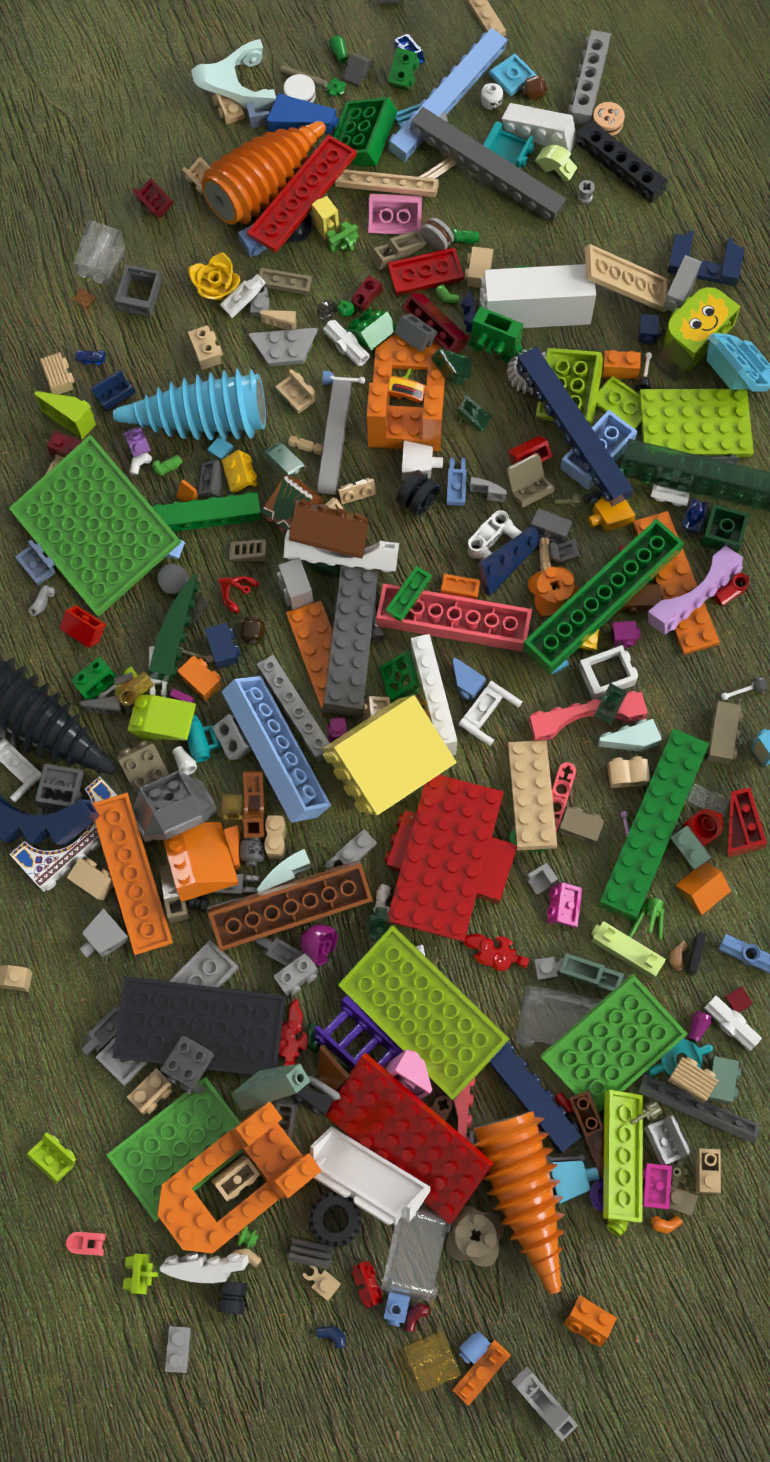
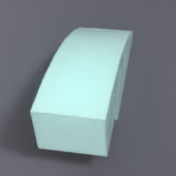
M305 849L291 855L276 866L262 881L257 889L258 893L295 881V874L311 868Z

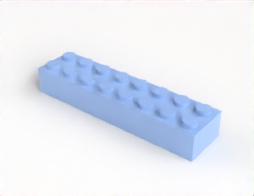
M262 676L234 679L222 693L260 766L265 772L269 783L274 789L278 800L283 806L287 817L291 823L317 818L331 804Z

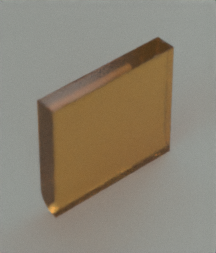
M83 288L73 298L74 301L86 309L96 299L95 296Z

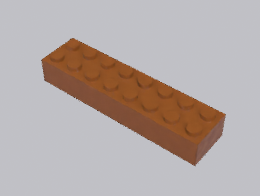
M357 860L209 908L207 911L219 949L222 951L373 900L362 864Z

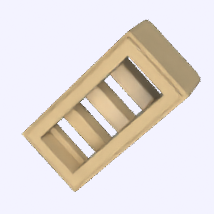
M260 310L261 323L285 330L296 329V311Z

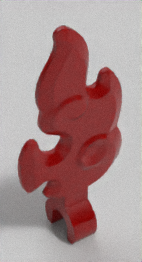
M482 934L466 935L463 944L479 950V953L474 954L473 957L480 964L491 966L497 971H506L512 963L522 968H527L529 959L516 955L515 949H509V946L513 944L510 939L496 936L495 940L499 942L500 947L495 948L493 940L486 938Z
M294 999L288 1007V1022L284 1023V1020L282 1022L278 1056L286 1058L283 1066L296 1064L295 1057L300 1055L298 1050L302 1049V1051H305L308 1045V1037L305 1032L302 1033L300 1039H295V1035L302 1030L303 1013L298 1005V999Z

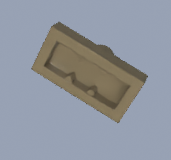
M671 1186L669 1208L691 1217L698 1196Z

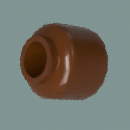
M540 75L526 78L525 85L522 86L524 96H528L530 100L544 97L546 91H548L545 77L542 78Z

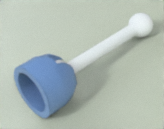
M323 371L322 385H331L333 380L365 383L364 377L359 379L335 377L332 372Z

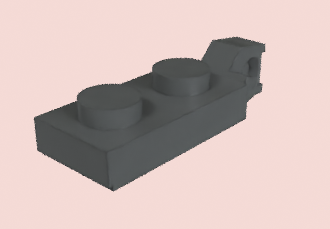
M262 937L256 941L257 945L264 948L262 953L285 967L303 955L301 951L278 938L271 937L268 940Z
M118 1005L88 1033L89 1036L86 1038L88 1043L81 1049L87 1057L95 1050L100 1052L115 1038L120 1010Z

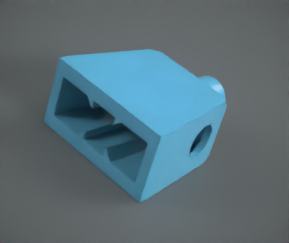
M583 1161L552 1162L557 1164V1166L550 1171V1176L552 1179L561 1181L554 1187L555 1195L563 1196V1199L557 1204L590 1191L589 1182L599 1180L597 1167L585 1169Z

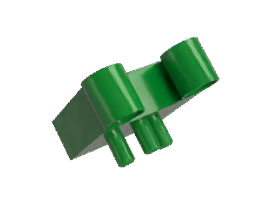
M480 306L472 321V335L468 344L475 351H482L487 346L485 352L488 354L493 349H495L494 352L498 355L502 352L501 359L508 364L511 362V358L517 357V352L521 353L523 349L521 345L523 323Z

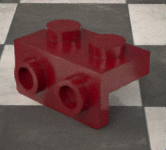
M152 178L140 190L133 189V192L137 195L135 198L142 205L145 204L147 206L145 209L152 216L155 214L161 218L174 203Z

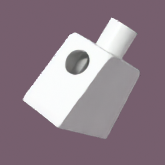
M404 441L402 480L405 481L418 469L430 478L432 468H443V457H432L433 447Z

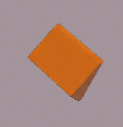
M707 862L697 867L675 885L701 916L731 892L722 871Z

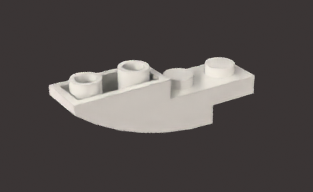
M191 1252L183 1257H178V1255L167 1257L160 1266V1271L185 1281L218 1283L226 1282L231 1272L244 1270L249 1260L247 1254L240 1255L239 1253L230 1254L226 1258L215 1256L207 1260L206 1253L198 1254V1252Z

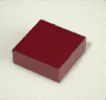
M743 986L724 997L731 1009L738 1013L753 1005Z

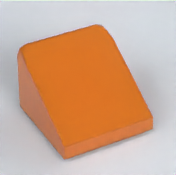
M182 480L177 492V498L182 502L198 499L197 490L188 482Z

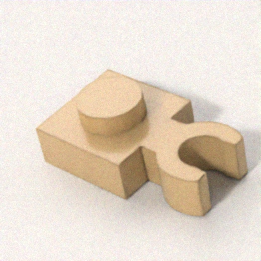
M309 1265L314 1269V1274L308 1276L306 1273H303V1277L307 1280H313L315 1283L312 1288L329 1301L341 1283L326 1270L319 1274L317 1267Z

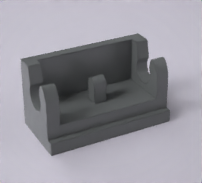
M411 313L400 317L394 332L420 352L424 351L426 346L429 348L435 335H437L436 330Z
M538 508L531 526L537 528L539 538H549L550 543L554 542L558 545L566 541L573 521Z

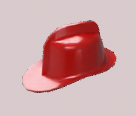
M702 809L683 824L682 829L689 826L701 844L706 846L721 834L723 828L722 814H718L710 809Z

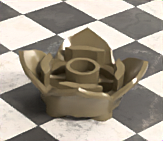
M464 1206L452 1222V1232L446 1240L447 1254L456 1260H471L478 1266H491L499 1254L498 1242L504 1232V1225L500 1224L503 1220L495 1213L480 1212L474 1207ZM472 1230L481 1233L479 1242L470 1239Z

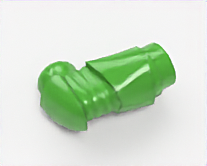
M177 454L162 464L159 460H156L152 463L153 472L161 477H165L164 474L178 469L183 461Z

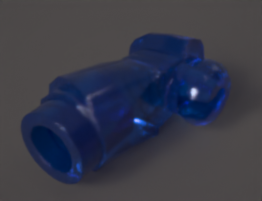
M78 350L75 359L82 364L97 363V365H101L106 361V353L103 350H98L97 352Z

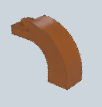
M243 771L244 838L264 837L265 792L263 771Z

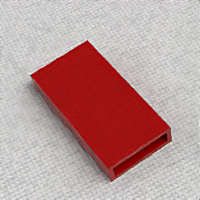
M405 810L403 815H399L396 825L399 826L397 833H393L390 844H393L391 851H387L384 860L389 870L400 873L416 817L414 812ZM492 837L476 895L477 898L496 904L500 903L517 845Z

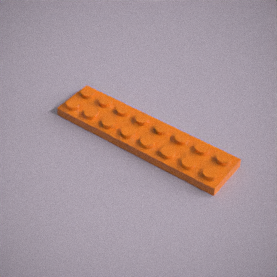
M668 511L635 520L632 523L638 536L657 518L678 537ZM683 548L653 578L655 584H661L662 600L680 597L698 587ZM705 603L700 608H696L691 612L690 616L687 619H683L674 629L683 655L710 648L720 643Z
M128 793L92 803L100 815L94 821L134 955L173 944Z

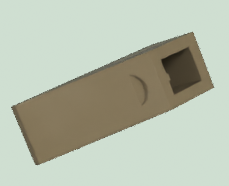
M170 864L160 866L163 896L169 922L175 923L190 919L187 901L181 902Z

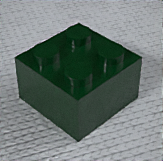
M713 504L701 546L718 551L727 546L738 554L750 514Z

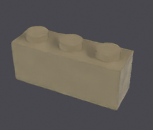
M717 702L714 708L706 761L729 765L733 759H736L737 748L734 747L735 741H738L740 736V730H737L738 723L741 724L743 712H740L741 705Z

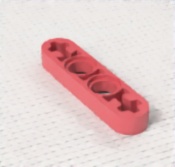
M569 762L560 765L552 789L553 803L561 805V810L554 812L556 832L559 828L576 774L575 766ZM566 768H569L570 773L568 774L567 780L565 781L563 780L564 771L562 770H566ZM564 785L567 788V792L559 794L556 791V787Z

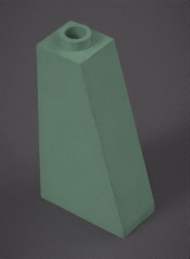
M300 1063L259 1070L231 1095L239 1109L245 1111L269 1101L272 1102L296 1094L310 1082V1079Z

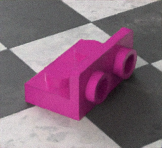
M566 883L552 885L549 892L550 904L547 910V923H559L570 927H578L582 888Z
M647 1163L645 1168H643V1207L669 1210L672 1166Z

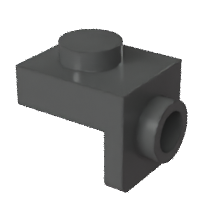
M575 539L558 545L554 542L550 543V557L560 565L581 558Z

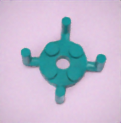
M682 1039L660 1058V1064L648 1069L646 1075L653 1077L664 1071L670 1077L678 1064L676 1062L678 1054H683L686 1058L689 1057L698 1063L697 1067L701 1068L702 1055H708L712 1052L713 1046L707 1044L698 1048L693 1042Z

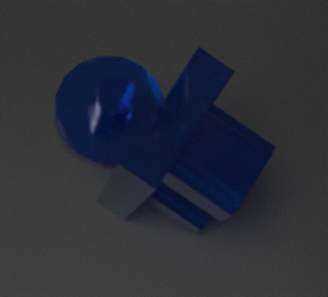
M692 497L681 528L687 532L699 534L710 503L701 502Z

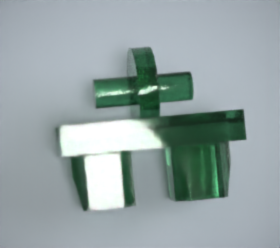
M376 907L375 915L370 916V937L375 943L390 928L391 916H387V908Z

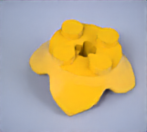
M224 252L213 256L207 265L199 263L189 267V276L192 283L198 289V294L206 299L224 301L240 283L239 275L233 273L232 263Z

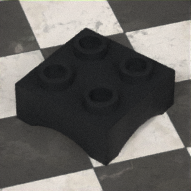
M308 1085L304 1086L296 1094L291 1095L301 1105L304 1102L307 1103L309 1110L317 1116L321 1114L326 1116L333 1102L332 1097L327 1094L317 1093Z

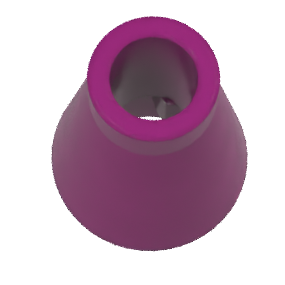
M696 1010L695 1015H692L688 1038L700 1042L711 1024L712 1016Z

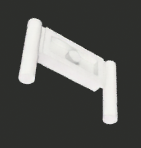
M490 681L460 721L459 726L491 746L494 739L480 731V728L502 698L518 708L521 706L522 701L493 681Z
M6 739L0 740V762L23 783L10 796L16 802L41 778L42 773Z

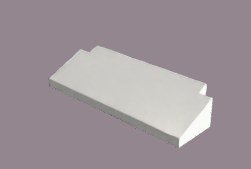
M332 1126L310 1146V1155L322 1170L314 1179L343 1197H352L355 1205L385 1224L393 1223L396 1225L400 1218L410 1223L430 1192V1186Z

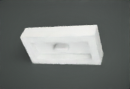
M654 484L651 497L656 501H669L676 506H687L690 493Z

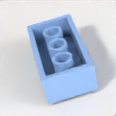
M610 410L592 427L615 462L635 442L637 430ZM572 448L562 458L560 469L589 490L594 485L592 477L589 473L585 472L581 460L575 457Z

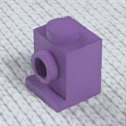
M141 427L124 432L133 457L151 451Z

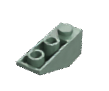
M277 442L263 451L273 471L293 476L300 472V468L304 466L282 443Z

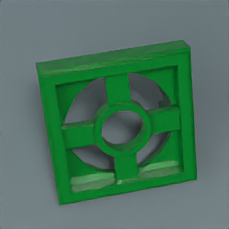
M409 651L403 652L379 667L390 702L419 693L417 688L420 687V683ZM404 664H406L407 668H405L404 670L399 669L401 667H404ZM399 671L401 679L397 682L395 674ZM409 674L410 680L407 687H405L403 681L405 676ZM393 683L398 685L399 691L393 688Z

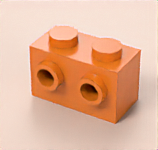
M616 350L604 351L602 378L614 376L620 379H638L641 353L634 351L619 352Z
M193 655L177 672L179 677L206 702L222 687L221 677L214 670L211 672L203 659H197Z

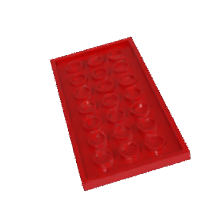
M438 775L424 784L387 922L464 943L504 791Z
M367 1053L363 1054L352 1070L350 1077L338 1092L341 1097L340 1100H333L326 1116L353 1140L430 1186V1192L423 1202L450 1225L484 1179L494 1162Z

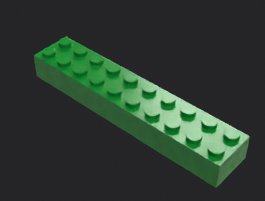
M656 518L524 641L522 650L550 675L681 552L684 542Z
M674 728L672 729L598 907L635 922L709 743Z

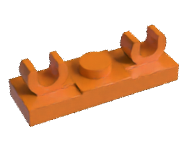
M494 1340L489 1345L488 1350L469 1369L452 1391L469 1406L510 1357V1354Z

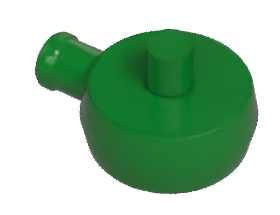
M340 300L338 305L339 314L345 317L354 313V305L351 302Z

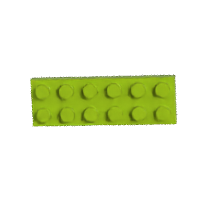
M610 1089L605 1090L603 1219L642 1223L643 1119L633 1125L630 1124V1121L643 1113V1095Z

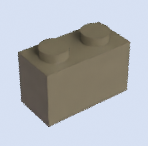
M567 807L558 833L595 846L605 820L601 819V816L597 814L584 813L578 807Z

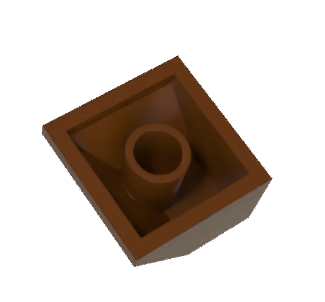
M322 1045L319 1049V1081L339 1092L350 1075Z

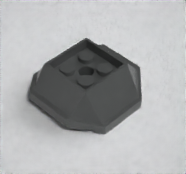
M176 771L139 788L132 809L144 841H151L152 839L167 840L204 823L217 808L202 781L191 778L181 771Z

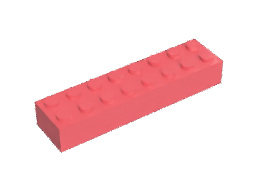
M383 583L376 616V625L379 627L424 635L430 634V636L525 652L522 649L523 643L528 636L532 609L424 590L404 620L400 622L386 614L385 610L402 586Z

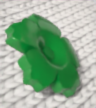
M333 78L331 83H327L326 86L331 96L343 95L345 92L344 88H346L345 82H339L338 78Z

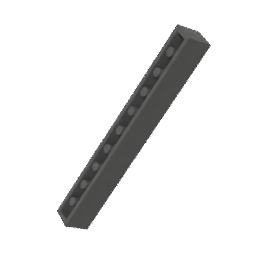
M423 106L412 119L410 132L414 136L420 137L428 145L434 146L442 154L448 155L458 164L465 166L472 173L482 177L487 183L493 184L501 192L507 193L515 201L524 204L529 210L541 215L543 219L553 223L564 208L566 198Z

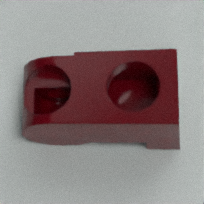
M368 275L357 289L351 303L361 311L367 310L375 297L383 292L382 283Z

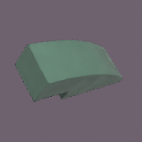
M567 953L560 973L608 993L615 990L624 980L623 973Z

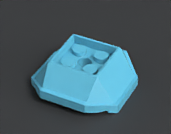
M712 333L707 338L709 340L706 361L731 390L768 391L770 389V363L752 342L742 341L733 335Z

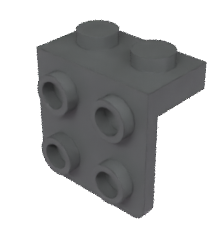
M182 1036L164 1063L161 1071L168 1076L166 1080L177 1086L180 1083L183 1085L182 1089L192 1095L195 1092L201 1096L205 1088L198 1081L213 1059L214 1053L188 1037Z

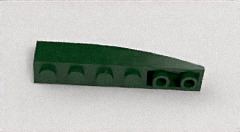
M193 574L181 589L162 623L148 670L149 678L171 683L172 678L177 676L178 666H176V662L181 660L183 649H180L181 643H185L187 632H184L185 627L190 625L191 615H189L190 609H194L196 601L193 596L194 593H198L200 582H197L196 574Z

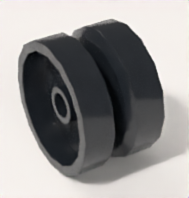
M418 469L401 486L396 497V503L403 508L409 507L410 513L417 518L421 517L436 500L441 485L433 479L428 480V475Z

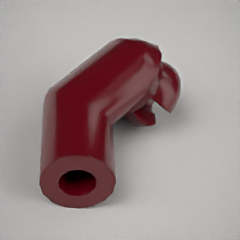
M418 1303L408 1310L404 1331L415 1332L416 1320L422 1316L427 1317L429 1314V1307L427 1305Z

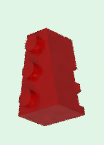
M748 787L731 792L728 857L766 848L767 841L751 788Z

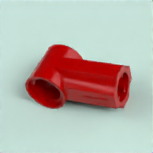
M743 573L736 574L731 581L716 591L713 596L714 601L723 607L737 596L744 594L749 585L748 576ZM735 582H741L744 586L738 587Z

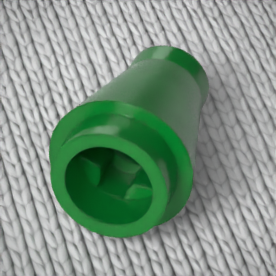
M334 36L329 41V47L339 63H345L348 60L345 40L341 36Z

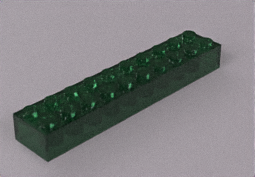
M628 439L620 468L626 478L640 479L645 483L652 482L663 487H673L679 491H690L700 496L706 495L716 500L723 499L731 501L733 504H744L754 509L760 508L770 512V472Z

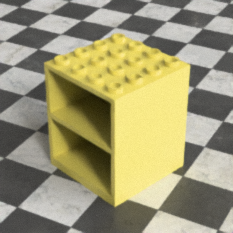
M414 695L397 699L322 748L324 759L335 768L333 773L338 780L341 779L344 782L345 786L343 788L348 796H352L355 799L354 805L359 812L370 815H379L457 763Z

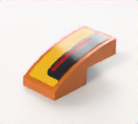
M388 376L386 384H388L389 395L398 399L405 397L418 404L422 402L425 385L402 377Z

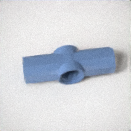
M724 935L718 949L719 951L740 960L744 965H751L770 974L769 953L760 950L754 944H747L730 935ZM745 952H753L754 959L747 958Z

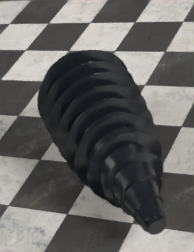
M11 658L6 662L0 659V738L5 739L11 736V743L14 746L24 743L25 752H32L37 749V756L39 758H45L52 754L51 761L53 763H58L65 759L68 766L78 764L83 769L89 768L105 776H112L117 769L115 763L95 743L96 739L93 740L87 733L89 725L83 728L78 723L80 713L74 716L68 713L71 703L68 702L61 706L58 703L60 693L58 692L50 696L48 694L49 683L39 687L37 685L39 679L37 674L28 679L26 677L27 666L16 670L15 658Z

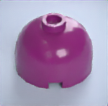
M320 924L304 931L300 938L302 954L305 953L318 966L325 964L329 960L326 958L329 951L333 954L337 945L338 933L334 932L336 929Z

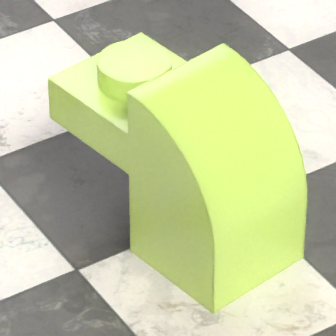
M558 145L544 147L535 160L545 172L555 170L565 182L571 179L577 169V166L569 159L571 153Z

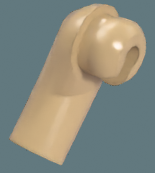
M247 1248L237 1249L231 1253L247 1254L249 1263L255 1268L262 1260L250 1249L247 1250Z

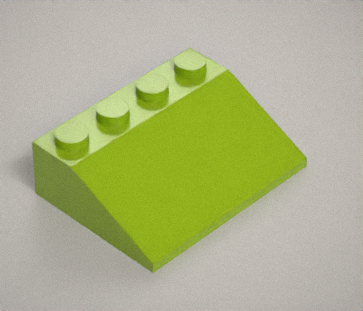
M548 348L546 361L592 427L604 362L602 353ZM538 401L536 417L554 422L553 418L546 414L542 402Z

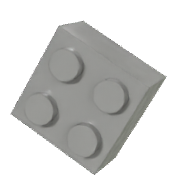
M300 558L279 564V572H277L278 583L281 591L283 590L287 607L291 606V609L294 610L314 603L312 589Z

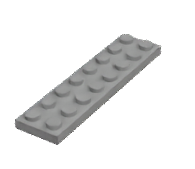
M209 940L169 982L220 988L239 967ZM114 1038L96 1058L126 1086L147 1062L112 1058Z

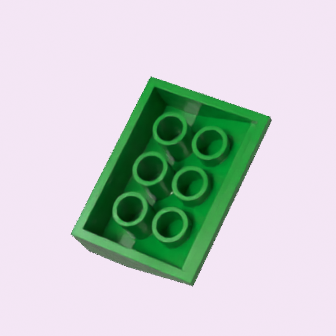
M389 97L346 101L333 137L357 151V156L350 164L361 167L377 166L398 112Z

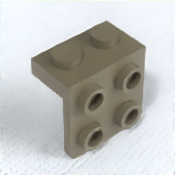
M534 454L507 468L512 497L522 507L554 492L553 485L544 477L541 458L538 454Z
M151 739L141 740L137 743L136 747L132 749L129 747L125 748L117 756L135 793L139 792V788L169 775Z

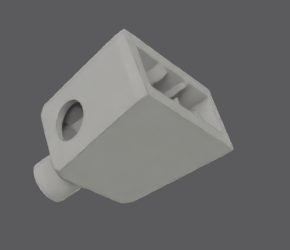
M103 909L83 931L82 934L88 942L79 949L86 957L95 950L104 957L128 943L130 939Z

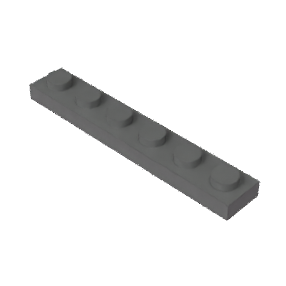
M644 1074L638 1093L718 1127L725 1132L736 1135L743 1140L755 1143L758 1137L759 1124L707 1101L702 1103L690 1094Z

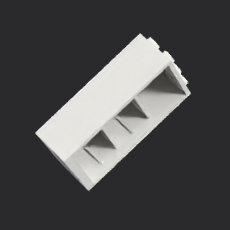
M586 264L485 270L484 277L481 278L480 306L523 323V328L591 324L596 299L595 283L586 279Z

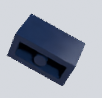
M227 623L205 629L217 669L239 663L237 656L241 654L238 645H234L232 639H235L233 629H228Z

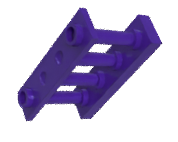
M348 995L342 1000L340 1005L342 1011L324 1030L317 1025L313 1032L314 1039L320 1045H325L351 1070L354 1069L361 1056L365 1053L369 1054L377 1044L383 1045L387 1051L377 1062L383 1068L392 1058L404 1052ZM347 1017H352L357 1025L338 1044L329 1035ZM362 1030H366L372 1035L371 1040L352 1057L344 1049Z

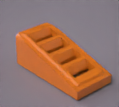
M237 825L224 829V834L234 868L239 870L241 866L239 856L240 829Z

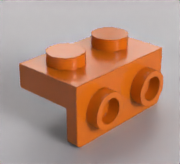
M579 1295L564 1325L572 1332L586 1338L591 1344L601 1347L608 1339L617 1318Z

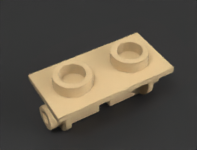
M372 478L358 481L356 485L352 483L344 486L341 485L337 489L341 504L377 494L375 482Z

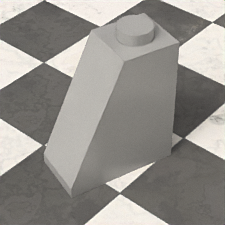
M685 255L667 293L663 308L674 312L675 309H680L683 306L684 301L693 289L702 261Z

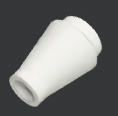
M181 746L176 747L172 751L179 771L189 775L197 769L196 761Z

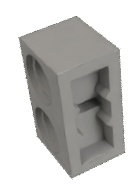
M227 715L212 727L216 733V738L224 749V754L229 760L242 759L252 751L234 715Z

